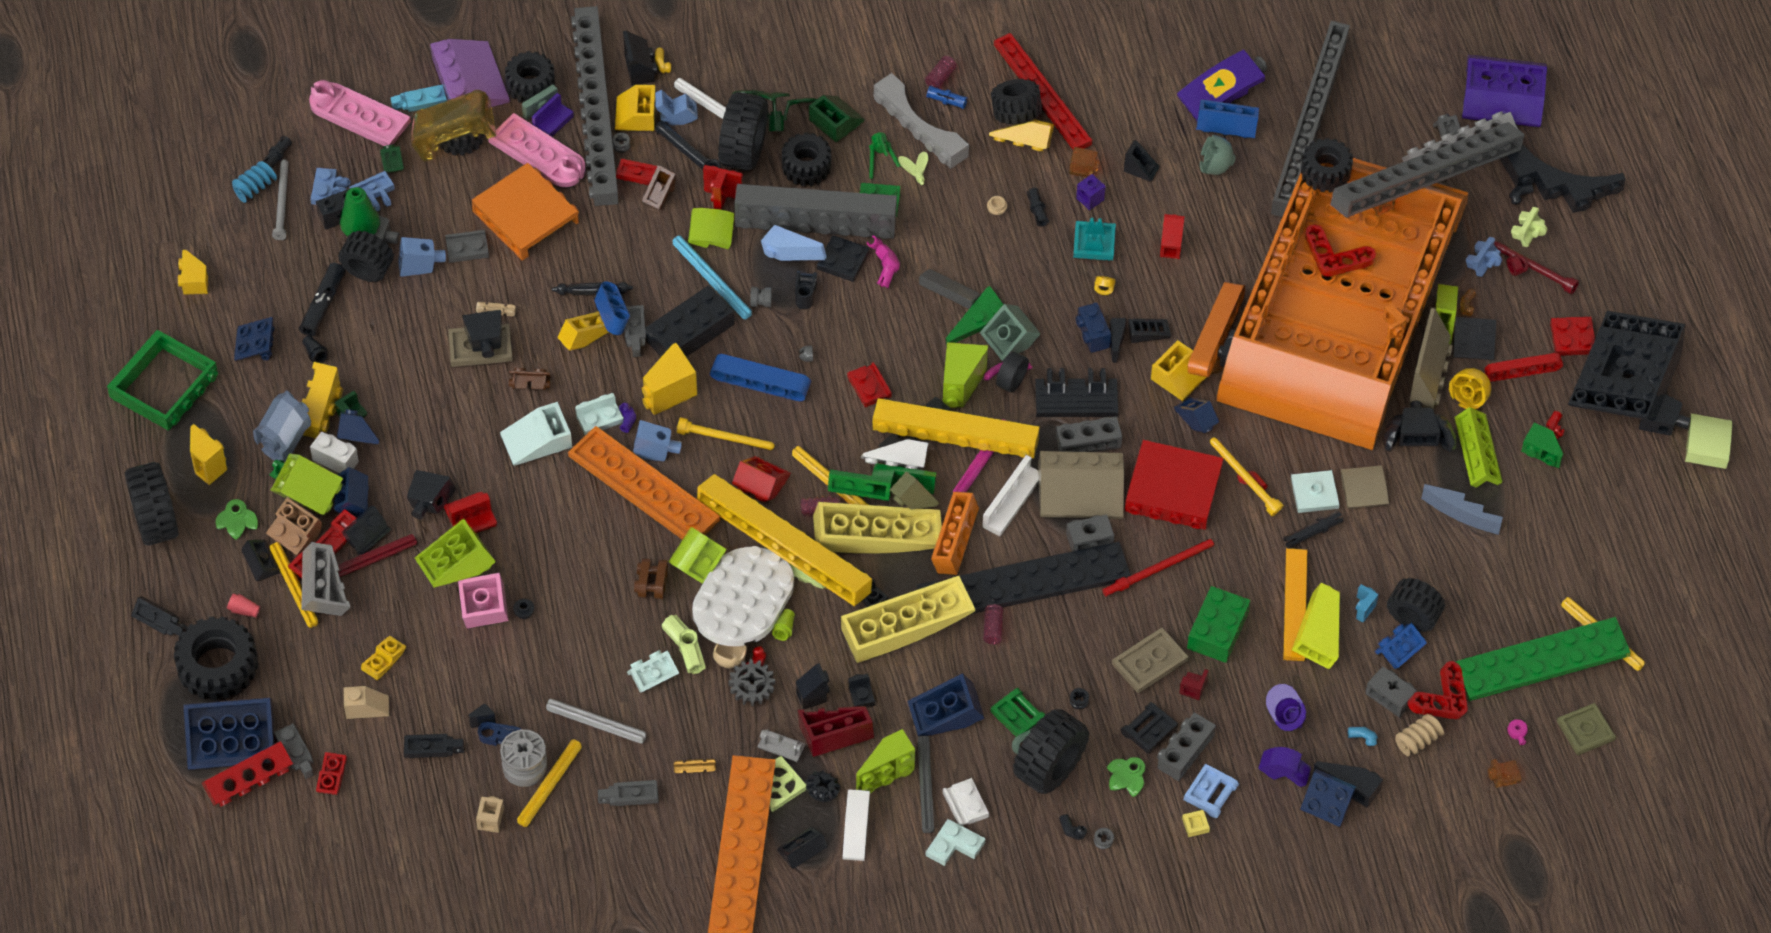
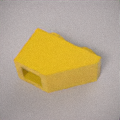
M182 250V258H179L178 261L179 270H182L181 275H178V286L182 287L184 295L208 294L206 265L187 250Z

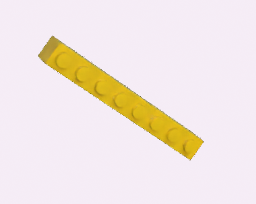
M879 398L873 414V430L882 433L888 432L900 436L916 437L921 440L927 439L940 443L955 444L961 447L978 448L983 451L989 450L1001 454H1012L1023 458L1026 455L1031 458L1035 457L1039 441L1038 426Z

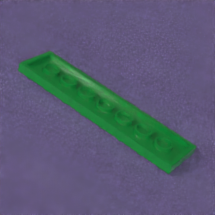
M1616 617L1455 662L1462 669L1465 693L1468 700L1472 701L1630 657L1631 652Z

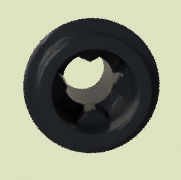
M306 336L302 340V344L305 346L311 362L323 363L327 359V348L312 336Z

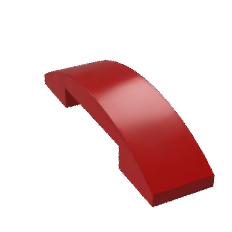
M344 509L331 522V528L316 543L332 545L335 555L347 542L342 531L357 518ZM303 552L288 565V568L300 578H302Z

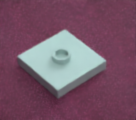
M1332 470L1291 474V483L1298 513L1339 509Z

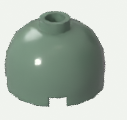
M1216 135L1209 136L1206 139L1201 151V155H1204V162L1200 161V170L1202 173L1209 175L1223 174L1235 162L1232 145L1225 138Z

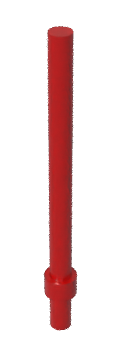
M1208 539L1127 578L1122 577L1116 580V583L1103 588L1102 592L1105 596L1117 591L1122 592L1128 589L1130 585L1213 547L1214 542L1212 539Z

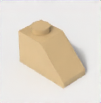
M366 686L344 687L346 719L389 716V696Z

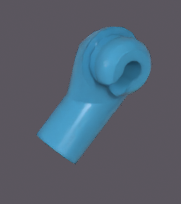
M1348 727V738H1366L1365 743L1367 746H1375L1377 744L1376 738L1378 736L1372 730L1366 727Z

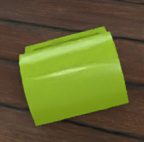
M690 527L668 562L703 584L709 572L714 570L727 549L693 527Z

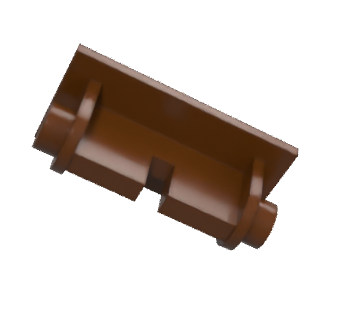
M514 368V371H509L510 376L513 377V379H509V387H513V389H527L528 382H531V390L550 389V380H547V378H551V374L545 369H535L534 372H527L524 368Z

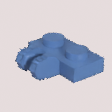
M317 168L310 199L311 204L316 205L317 200L347 190L345 187L350 185L349 178L337 177V169Z
M385 171L350 186V188L360 187L364 189L376 211L380 210V205L375 199L381 196L382 201L387 207L391 206L387 193L395 188Z

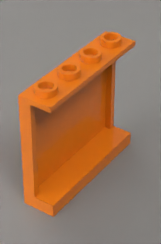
M526 163L472 199L473 212L522 261L529 257L528 249L571 220L575 224L579 223L577 207L574 204H570L564 194L558 192L553 187V184L548 179L545 180L541 176L540 171L536 167L533 168L529 163Z

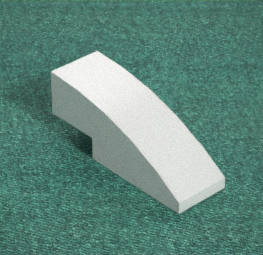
M848 789L843 844L844 860L864 861L870 791Z

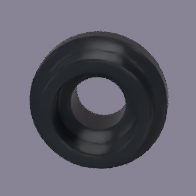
M529 599L516 601L513 606L514 614L520 619H528L534 613L533 602Z

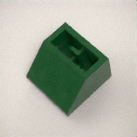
M823 95L809 105V120L836 143L865 121L861 115L838 96Z

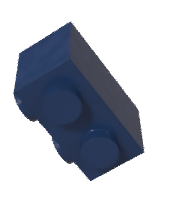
M1098 303L1078 307V316L1075 317L1076 324L1081 329L1084 343L1088 345L1090 352L1093 353L1110 348L1111 333Z
M348 467L337 474L343 479L341 481V490L338 494H335L334 510L341 513L346 509L357 518L368 508V476Z

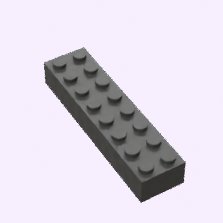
M737 184L735 227L768 230L776 225L789 231L802 233L811 232L861 237L875 236L882 239H894L897 196Z

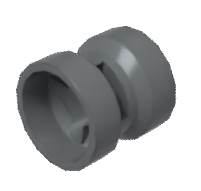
M751 287V307L763 305L764 307L771 308L772 287H765L761 290L758 287Z

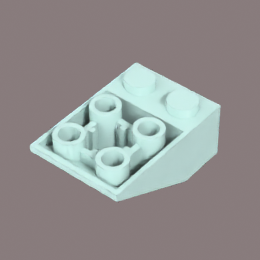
M558 402L535 409L500 432L513 466L572 448L571 433Z

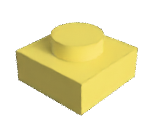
M1204 810L1182 815L1188 837L1209 833L1210 827Z

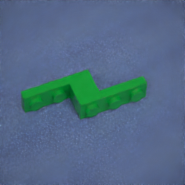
M878 463L874 466L872 476L830 469L828 491L889 501L891 496L890 489L908 472L930 494H934L937 473Z

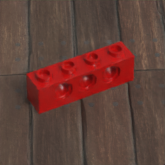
M280 741L202 782V785L213 806L219 803L220 807L232 801L231 796L238 793L241 797L251 791L250 786L257 783L260 787L271 781L269 776L277 773L279 777L290 771L288 766L293 763ZM265 759L272 762L273 768L271 771L263 769L262 762ZM248 769L253 772L254 777L252 781L244 779V770ZM225 780L233 781V791H227L224 788Z

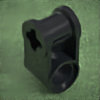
M797 271L795 304L800 309H809L813 305L817 287V272L808 274Z

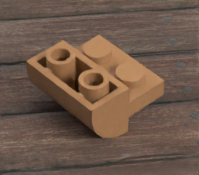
M287 497L275 513L278 517L266 534L298 556L311 541L315 542L317 540L322 523L318 518Z

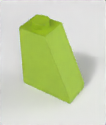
M1438 284L1434 308L1451 336L1449 342L1451 345L1457 309L1458 287Z

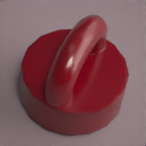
M1514 255L1507 258V268L1513 276H1518L1528 270V262L1523 256Z

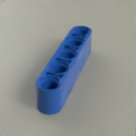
M718 354L710 371V376L715 380L795 401L805 400L811 384L810 378L806 375L725 354Z

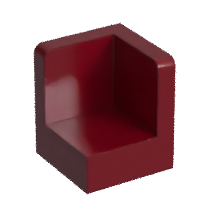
M1204 669L1202 676L1187 672L1186 677L1183 676L1180 683L1179 694L1200 700L1208 680L1209 670Z

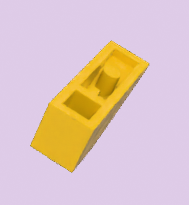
M595 312L566 319L557 338L571 351L589 345L608 333L600 313Z

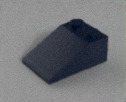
M963 673L907 701L918 736H930L966 728L985 718L974 683Z

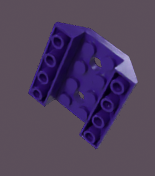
M1468 55L1462 118L1473 120L1486 118V121L1492 119V115L1502 111L1503 114L1511 112L1516 125L1541 127L1547 65L1545 63ZM1487 75L1491 77V79L1485 80L1482 78V76ZM1528 80L1530 84H1523L1521 81Z

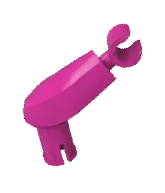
M872 236L874 243L867 242V245L876 250L875 253L881 259L883 267L877 284L889 288L894 273L899 271L900 262L896 254L886 244H883L881 239Z

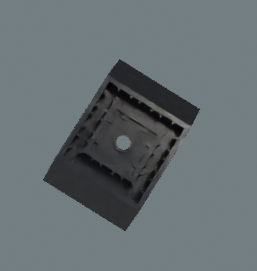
M1607 311L1568 405L1646 420L1655 418L1682 355L1685 324ZM1628 374L1634 375L1629 379L1625 378V376Z

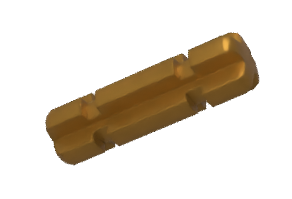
M713 758L706 759V761H703V759L686 760V762H683V760L674 761L675 773H683V771H686V773L704 772V770L710 772L716 770V761Z

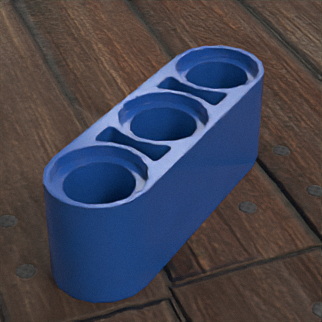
M605 281L602 282L594 301L607 331L613 335H621L630 315L618 287L611 282Z

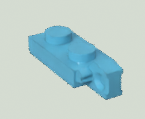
M443 85L408 91L391 97L393 109H403L409 112L447 104Z

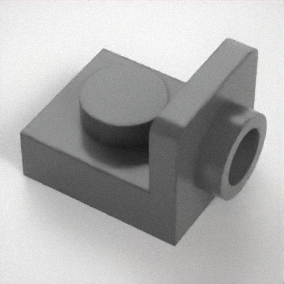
M1449 114L1439 116L1437 117L1438 121L1433 123L1434 128L1438 127L1441 136L1451 132L1452 135L1458 134V129L1461 128L1456 115L1449 116Z

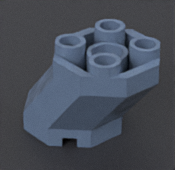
M289 391L280 393L273 399L259 426L253 430L256 443L259 444L261 442L264 446L262 448L264 454L273 461L276 459L286 461L288 455L293 453L305 430L311 426V420L307 414L309 408L303 402L299 403L294 399Z

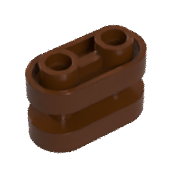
M643 558L642 562L637 564L639 580H635L634 593H638V597L647 598L648 592H654L655 599H664L668 575V560H659L658 566H653L651 559ZM651 574H657L655 584H650Z

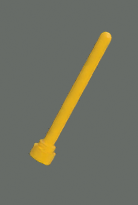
M680 417L677 426V433L682 435L692 432L767 450H773L775 447L773 442L694 425L689 419Z
M1217 438L1210 439V444L1263 500L1267 508L1266 511L1271 516L1277 514L1284 507L1279 499L1271 498Z

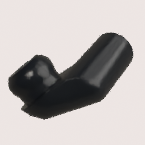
M1532 184L1514 187L1509 194L1511 203H1521L1522 199L1520 196L1533 193Z

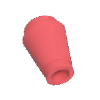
M233 593L227 609L231 610V613L256 618L260 606L240 593L238 595Z

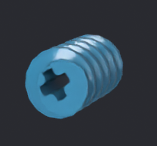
M259 161L256 166H252L250 170H246L244 174L239 175L238 179H234L232 187L237 197L242 202H247L245 196L253 198L251 191L258 194L259 190L257 187L264 190L265 185L263 182L270 185V177L276 181L277 175L268 164Z

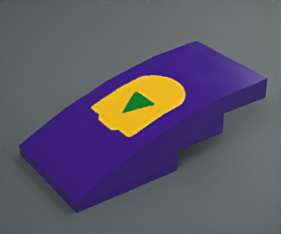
M1242 50L1194 79L1180 90L1177 96L1197 121L1201 99L1231 104L1232 101L1248 94L1249 88L1265 81V75L1246 51Z

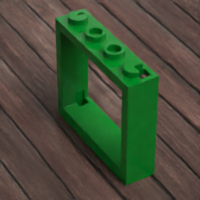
M156 330L108 384L107 389L111 399L169 431L173 425L179 422L185 411L190 410L193 402L203 395L206 387L216 380L218 370L215 361ZM162 349L203 371L166 415L125 392Z

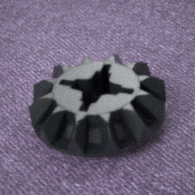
M824 770L821 772L814 771L807 778L806 790L812 798L828 802L838 796L840 785L838 778L832 776V772L828 774ZM820 782H822L823 784H826V783H827V784H828L827 787H826V788H825L824 786H821V787H820V786H819Z

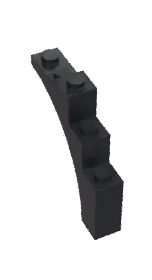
M1523 143L1520 151L1500 158L1515 187L1535 183L1544 201L1556 199L1563 195L1572 213L1586 211L1588 208H1591L1592 200L1594 199L1599 200L1604 196L1620 193L1623 191L1626 181L1623 173L1591 177L1561 171L1535 157Z

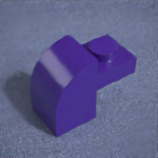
M1274 747L1263 752L1258 769L1273 780L1286 776L1299 787L1307 784L1311 767L1301 760V753L1290 748Z

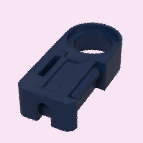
M484 722L478 727V737L482 743L496 746L497 743L501 744L507 735L521 730V728ZM486 729H491L494 733L490 737H484L482 732Z

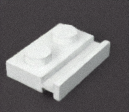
M972 778L954 784L950 788H943V795L957 823L962 827L965 824H972L989 817V812Z

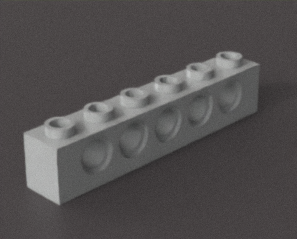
M1501 111L1492 115V119L1486 121V118L1475 122V127L1469 128V125L1458 129V134L1452 135L1451 132L1441 136L1442 140L1439 142H1435V139L1425 143V147L1420 150L1418 146L1407 151L1408 155L1402 157V160L1405 162L1457 142V140L1473 136L1474 133H1481L1491 129V125L1496 127L1509 122L1517 128L1511 112L1503 114Z

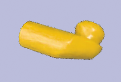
M657 48L654 60L659 71L663 74L665 72L670 73L671 63H664V49Z

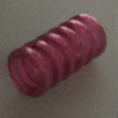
M943 56L928 76L925 77L927 86L931 85L935 88H940L953 70L956 69L957 64L955 60L950 56Z
M834 495L832 498L831 496L827 498L821 496V498L815 497V499L811 497L805 499V497H802L801 513L803 516H806L808 513L813 515L818 502L839 503V497L837 495Z
M990 604L985 607L983 641L988 644H998L1002 641L1004 610L1000 605Z

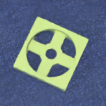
M782 756L775 759V768H783L787 773L781 777L774 775L773 783L778 781L781 783V786L779 788L773 787L772 793L779 794L781 798H771L770 810L772 812L806 790V784ZM794 780L796 783L795 788L789 793L785 785Z

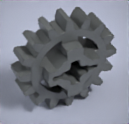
M750 659L747 665L744 661H741V667L735 665V673L730 672V678L732 679L729 680V686L732 687L730 693L736 694V701L742 698L743 705L747 701H750L751 706H754L755 701L762 704V698L764 697L768 700L770 697L769 693L774 692L773 685H775V679L772 678L773 671L767 672L768 665L766 664L762 667L760 660L753 664V660Z

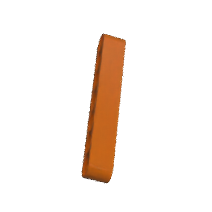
M1229 282L1223 283L1189 359L1188 374L1203 377L1210 376L1218 358L1219 348L1221 345H1224L1243 302L1245 285Z

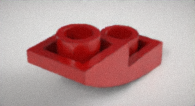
M325 752L322 770L319 772L316 787L317 793L338 795L347 762L346 755Z

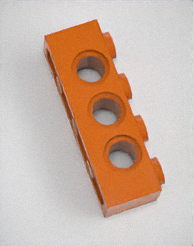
M953 492L931 558L938 574H958L979 510L973 493Z

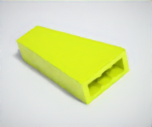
M1320 583L1312 593L1292 651L1330 669L1339 657L1340 592Z

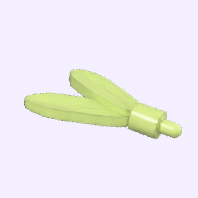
M926 152L920 153L916 165L907 157L899 156L898 161L900 165L915 176L920 185H923L925 181L923 173L928 163V154Z

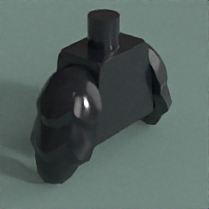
M1420 401L1411 402L1410 408L1403 409V414H1397L1392 417L1386 425V432L1383 436L1385 449L1388 452L1394 449L1398 439L1399 446H1438L1440 443L1443 449L1449 452L1456 449V435L1449 421L1440 414H1434L1432 408H1422Z

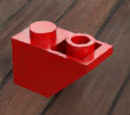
M1164 214L1160 257L1180 259L1184 216Z

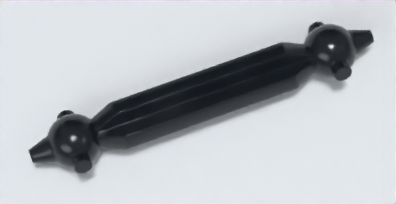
M602 282L571 283L568 286L560 283L558 286L553 287L552 291L557 292L559 295L567 293L572 295H594L598 293ZM626 282L613 283L618 287L621 294H625L633 289V286L628 285Z

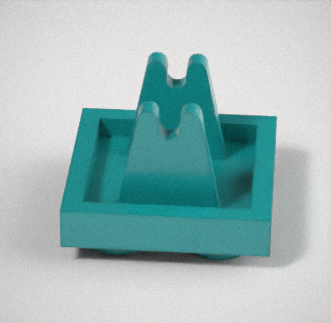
M1090 218L1089 222L1076 221L1073 258L1113 261L1116 224L1103 223L1101 218L1098 221H1094V218Z

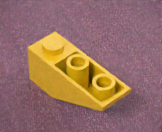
M1032 120L993 130L989 133V136H993L996 141L1005 142V140L1013 141V145L1024 147V144L1032 146L1031 149L1043 151V149H1047L1050 146L1054 124Z

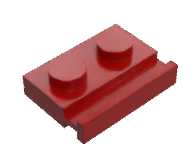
M874 362L870 366L866 367L865 365L847 373L848 380L865 408L876 404L878 398L892 397V392Z

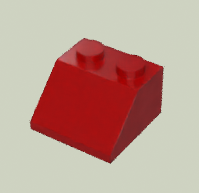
M754 456L740 461L732 484L737 486V489L742 492H750L756 495V499L766 502L776 498L791 473Z

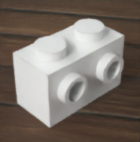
M320 432L310 446L313 461L338 473L348 467L354 469L359 462L357 449L351 443H344L332 434Z

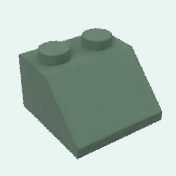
M1004 304L982 329L980 334L999 358L1004 361L1011 352L1021 353L1028 349L1039 337L1040 332L1019 306Z

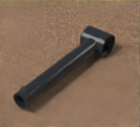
M659 121L656 123L654 129L657 135H662L699 168L703 170L704 165L722 169L718 160H708L672 130L667 122Z

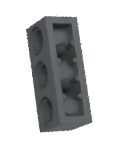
M1104 417L1098 420H1085L1080 423H1066L1056 426V441L1059 452H1100L1121 448L1122 434L1117 417Z
M1195 712L1190 718L1187 717L1183 721L1178 734L1174 733L1170 738L1168 747L1166 749L1162 748L1157 756V769L1180 781L1214 737L1216 725Z

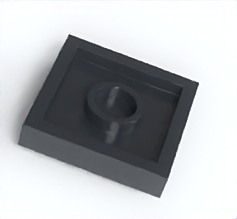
M832 235L825 248L827 258L819 260L817 270L854 282L869 254V247Z

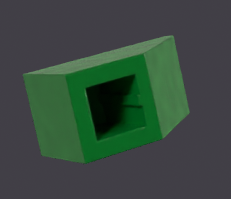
M1534 422L1524 439L1521 452L1529 457L1537 458L1549 466L1559 468L1563 453L1554 432Z

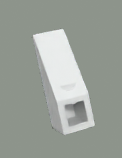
M907 439L863 453L861 459H866L865 463L869 464L883 462L886 465L897 467L899 465L918 470L924 468L928 443Z

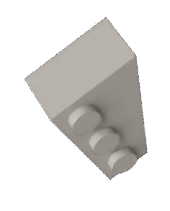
M311 542L303 551L301 610L342 616L350 608L349 601L346 600L343 591L345 589L343 582L341 583L339 578V568L332 545Z

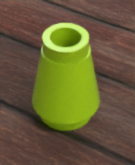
M784 609L774 624L772 635L776 639L785 641L791 637L795 616L792 610Z

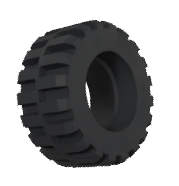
M736 92L729 98L723 116L718 145L719 162L723 166L747 171L753 170L756 167L764 144L768 121V103L764 97Z
M151 462L128 468L124 475L143 544L150 546L175 539L179 535L177 521L160 463Z
M212 616L208 620H198L195 625L190 624L186 628L187 632L183 631L179 635V641L175 643L174 661L182 685L188 688V691L193 695L198 693L199 698L206 699L210 697L211 700H218L219 697L227 699L230 698L229 695L239 694L241 688L246 689L250 685V680L254 679L256 675L255 670L258 669V656L254 639L244 625H239V621L234 619L229 621L228 617L220 616V619H215V616ZM224 648L235 653L229 663L218 668H207L197 663L198 659L211 649Z
M1054 709L1050 713L1045 714L1037 722L1036 726L1030 730L1029 735L1025 737L1022 746L1018 750V754L1015 756V763L1013 764L1015 776L1038 793L1048 794L1054 791L1056 787H1059L1067 779L1070 772L1076 767L1077 762L1080 761L1081 755L1089 741L1087 726L1063 709Z

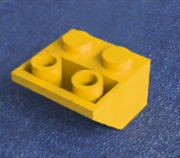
M634 85L617 96L615 130L654 131L656 110L655 85Z
M1177 340L1152 365L1151 380L1181 401H1184L1207 377L1188 374V363L1193 350Z
M193 424L190 431V453L194 471L198 477L210 485L227 470L226 457L223 451L224 447L220 441L209 437L205 429H199Z

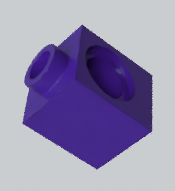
M1093 174L1077 184L1076 199L1089 211L1104 201L1105 185Z

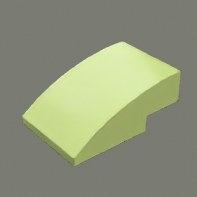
M1691 414L1685 462L1726 469L1730 455L1732 421Z

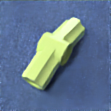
M677 615L667 617L662 623V629L679 646L687 672L692 674L700 673L705 669V663L696 632L689 629Z

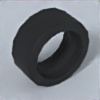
M1015 351L1011 352L1000 367L996 385L1010 393L1014 392L1026 375L1029 365L1028 358Z

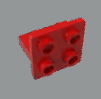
M704 165V191L712 193L711 202H713L714 209L722 210L727 197L735 199L737 184H743V174L734 170L730 171L716 166Z
M478 492L444 506L453 527L462 519L470 525L475 533L497 526L487 493Z

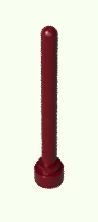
M1497 241L1494 242L1495 247L1508 257L1514 255L1523 256L1527 260L1529 268L1559 283L1565 292L1572 295L1576 291L1579 280L1573 277L1565 278Z

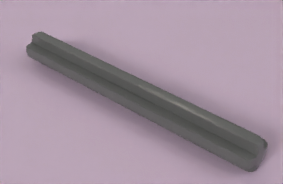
M919 736L918 758L923 833H932L934 831L930 743L928 736Z

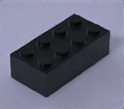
M708 285L645 327L646 342L661 357L672 344L677 343L687 357L735 325L734 310Z

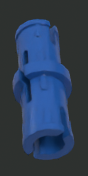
M931 85L926 96L927 98L941 101L944 105L950 104L962 109L965 108L968 99L967 97L952 93L949 89L945 91ZM941 94V95H944V96L953 98V99H955V100L948 99V98H946V97H942V96H939V95Z

